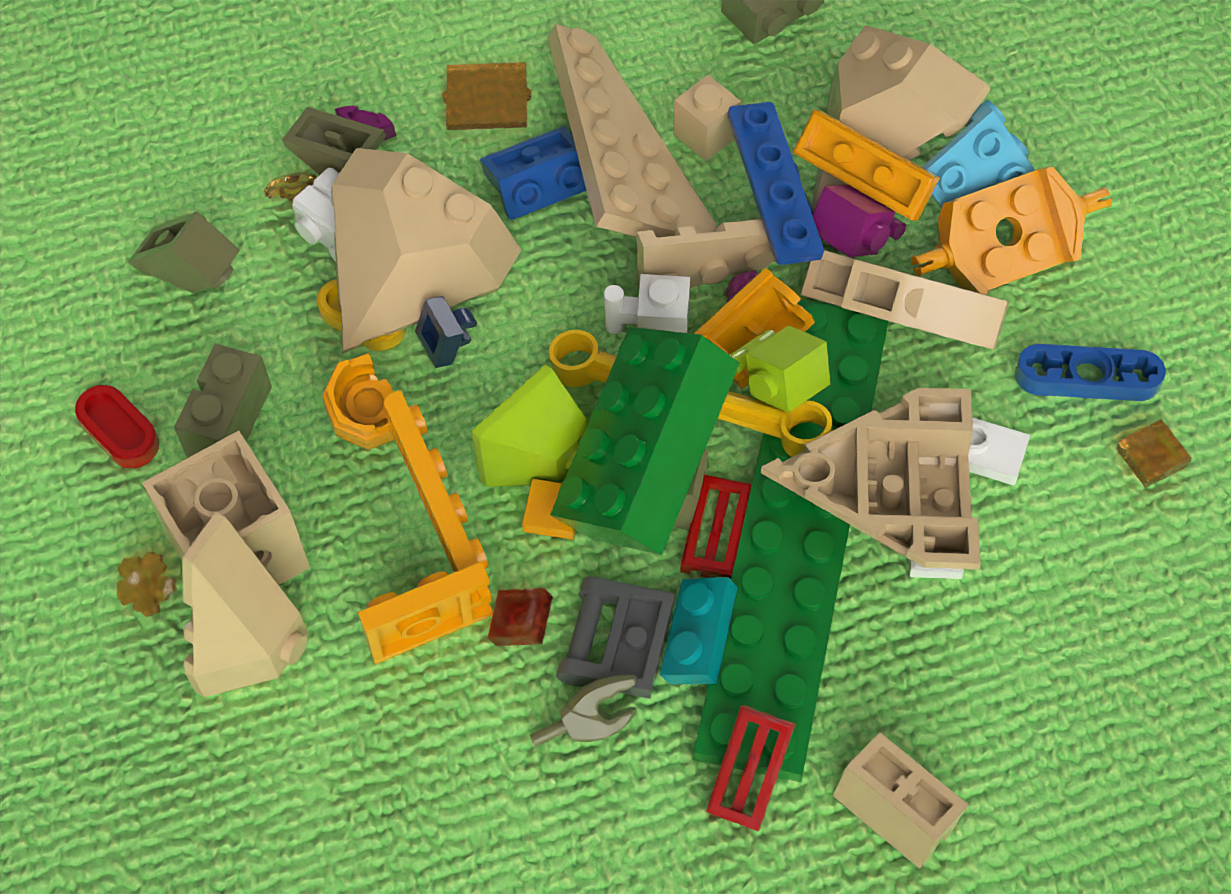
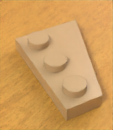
M761 219L722 223L713 232L697 233L694 226L677 227L674 233L675 236L656 238L653 230L637 231L638 290L640 274L690 277V288L704 283L715 284L724 280L727 276L746 270H760L775 262Z

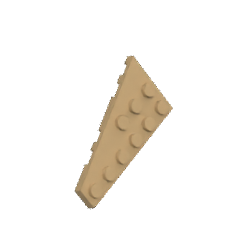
M555 24L547 38L596 227L637 237V231L653 230L656 238L675 236L674 233L677 227L694 226L697 233L713 232L718 226L597 38L583 29H571Z

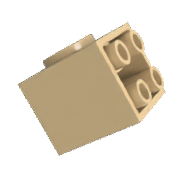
M239 430L142 483L168 539L181 561L183 555L213 514L218 512L228 519L278 585L310 568L291 511Z

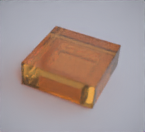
M1162 419L1121 439L1116 448L1145 488L1188 467L1192 459Z

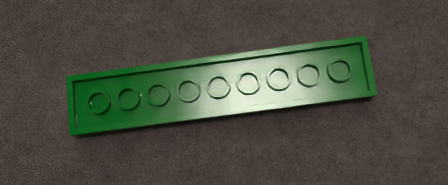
M800 300L797 304L810 313L815 322L805 333L822 339L827 343L830 385L807 401L820 403L828 409L832 417V428L835 430L872 411L889 321L845 309L841 306ZM804 422L794 426L789 433L799 439H812L819 436L824 429L818 424ZM763 433L731 578L732 582L738 587L718 681L717 684H708L693 760L722 765L742 705L754 708V710L766 712L779 719H786L796 723L778 778L802 782L850 524L761 473L762 466L778 458L782 462L791 458L784 450L781 438ZM749 721L734 769H745L759 724ZM770 729L756 773L766 774L780 733L779 731Z

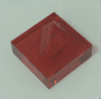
M545 588L498 590L487 638L496 646L542 645L553 596Z

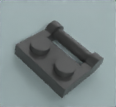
M590 576L583 578L578 594L582 599L567 657L560 660L556 673L557 679L565 684L579 687L588 685L600 678L628 674L636 675V685L620 693L651 699L675 604V594ZM608 603L617 605L602 663L588 662L602 606Z

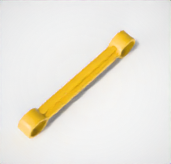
M583 330L565 331L555 337L549 347L552 369L562 384L568 387L586 386L594 380L606 383L617 357L599 351L598 343L594 336ZM583 351L591 354V357L580 365L567 366L560 363L561 359L571 352ZM728 391L718 419L781 438L784 450L791 457L805 451V444L833 431L830 412L822 404L814 401H805L787 413L763 401ZM804 422L818 424L824 429L819 436L812 439H799L789 433L794 426Z

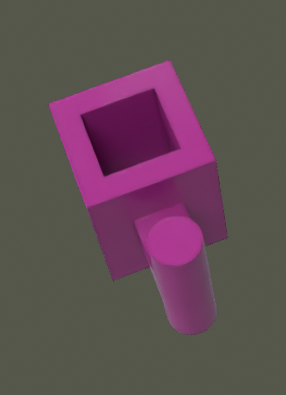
M850 185L825 186L813 213V219L820 238L849 257L876 255L889 237L898 240L906 230V224L894 217V210Z

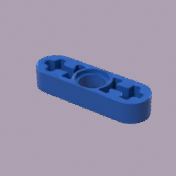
M1034 344L1021 352L1015 370V379L1024 391L1034 395L1147 401L1158 393L1165 378L1166 368L1163 361L1156 354L1146 350ZM1034 363L1042 364L1043 371L1047 372L1045 376L1037 375L1036 368L1032 367ZM1062 364L1068 365L1067 370L1065 372V378L1061 377L1063 372V369L1061 368ZM1081 364L1095 365L1102 371L1103 378L1094 382L1084 380L1078 375L1076 367ZM1115 367L1118 368L1116 376L1119 377L1118 381L1112 380ZM1133 370H1142L1143 377L1148 378L1147 382L1138 381V376L1133 373Z

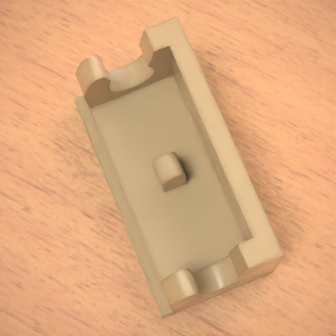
M881 732L846 766L833 794V797L919 869L930 859L942 839L945 841L949 837L960 817L969 806V804Z

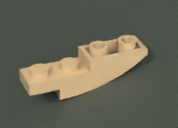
M824 250L821 260L810 261L801 292L803 296L838 305L845 309L994 350L1009 305V301Z

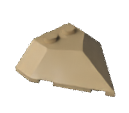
M865 25L838 62L831 81L826 114L908 160H912L921 154L919 146L943 132L948 138L961 130L990 92L991 88L986 82L933 45ZM820 168L817 170L812 201L813 213L825 186L848 185Z
M356 148L331 186L332 206H334L335 218L334 244L339 308H341L342 354L360 347L361 343L383 334L387 336L417 324L426 299L443 296L450 309H453L461 302L497 291L522 250L492 205L408 153Z
M917 388L903 395L901 403L881 413L873 410L805 444V451L783 462L778 458L761 467L763 475L924 568L980 569L978 518H972L968 459L973 434L971 389Z

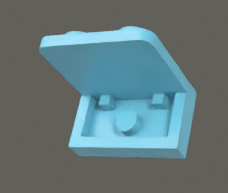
M986 100L983 104L981 103L966 123V128L923 166L925 170L941 177L932 193V197L941 209L945 202L1035 170L1026 158L1029 155V151L1015 135L1008 132L1003 125L1006 122L1004 115L989 100Z

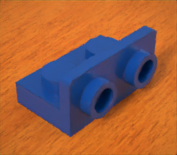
M566 126L480 158L484 175L500 193L505 214L510 220L587 191L573 135Z

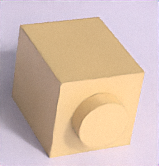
M708 74L674 100V136L705 162L735 140L727 115L729 107L741 105V101Z

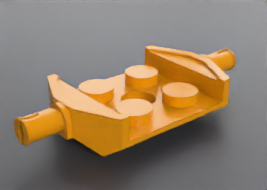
M1051 166L1034 170L945 202L938 217L939 244L935 245L936 249L912 256L911 264L920 265L914 267L913 270L917 276H922L939 268H947L961 288L986 295L988 290L1064 262L1080 260L1086 214L1110 207L1112 204L1111 198L1101 199L1109 196L1110 193L1107 188L1102 187L1099 190L1079 196L1055 168ZM1003 218L1007 219L1014 229L1013 239L1007 245L1001 244L996 237V226Z

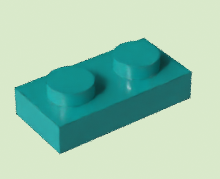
M729 577L682 579L660 676L669 684H717L738 588Z

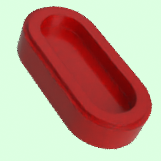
M97 385L87 389L79 396L75 405V414L81 427L116 464L124 468H138L146 465L156 456L159 450V438L153 425L117 388L109 385Z

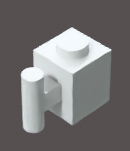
M640 274L639 297H624V291L620 286H608L604 291L606 330L609 333L617 334L623 331L625 324L637 325V328L688 333L690 277Z

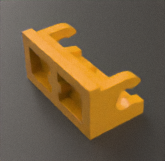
M765 268L694 334L703 335L727 354H731L766 330H772L777 333L789 325L806 332L815 322L811 314L797 304L801 298L790 287L776 278L770 270ZM748 367L736 374L733 382L742 389L749 384Z

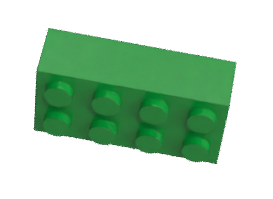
M629 327L624 340L619 346L617 357L599 394L596 407L585 433L580 439L577 452L567 476L559 489L558 497L550 515L590 539L662 555L740 362L700 334Z

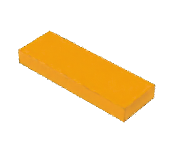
M813 110L792 152L911 221H918L941 178L821 110Z

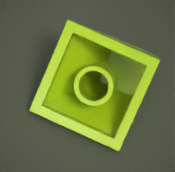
M546 364L471 431L479 481L486 487L531 485L532 479L560 483L567 476L580 439L584 435L589 421L555 372Z

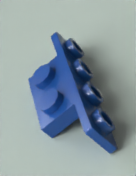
M772 102L729 107L727 116L775 262L778 265L821 260L824 248L813 219L812 208L805 196L798 167L793 161L774 104Z

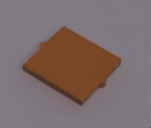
M526 62L447 65V91L442 93L443 102L446 104L447 130L526 128L527 101L531 100V90L527 88Z

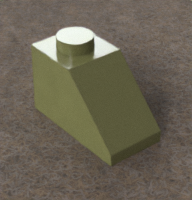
M194 212L153 227L128 263L137 270L194 293L208 288L217 289L225 283L233 272V267L230 264L240 250L202 215Z

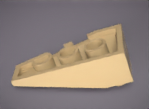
M215 512L182 557L183 602L192 607V621L190 620L184 626V639L193 644V654L191 653L184 660V672L195 693L203 697L279 678L288 664L293 665L300 659L308 642V632L300 612L228 519Z

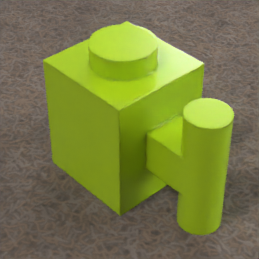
M789 325L777 333L772 330H766L729 354L740 362L736 374L748 367L751 396L787 413L830 385L826 341Z

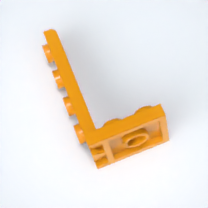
M401 390L390 393L384 400L385 409L388 414V426L454 573L448 575L447 572L443 571L431 574L418 583L417 588L400 595L394 592L380 595L367 604L366 609L358 612L365 640L375 665L493 616V611L489 605L492 602V597L487 586L490 584V579L485 570L489 567L485 552L478 538L468 540L462 527L463 523L468 522L462 501L457 492L448 495L441 480L448 477L442 457L437 448L427 449L421 436L428 433L423 415L417 404L408 407Z

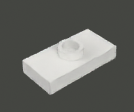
M972 417L973 434L968 455L969 472L1015 486L1030 435Z

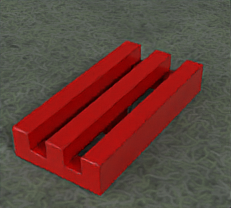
M704 475L698 503L686 539L680 564V573L691 574L692 570L701 572V577L711 578L712 575L732 578L752 484ZM710 490H720L704 559L695 557ZM730 494H740L724 563L715 561Z
M742 705L706 812L759 832L796 723L786 719L782 720L772 714L754 710L752 707ZM749 721L759 724L732 808L722 805ZM770 729H773L780 733L751 816L743 813Z

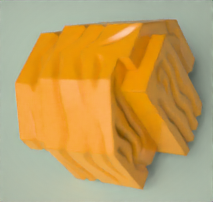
M369 353L351 360L347 359L339 362L322 395L323 404L336 437L367 450L394 440L388 426V414L384 405L386 396L394 391L387 379L378 381Z

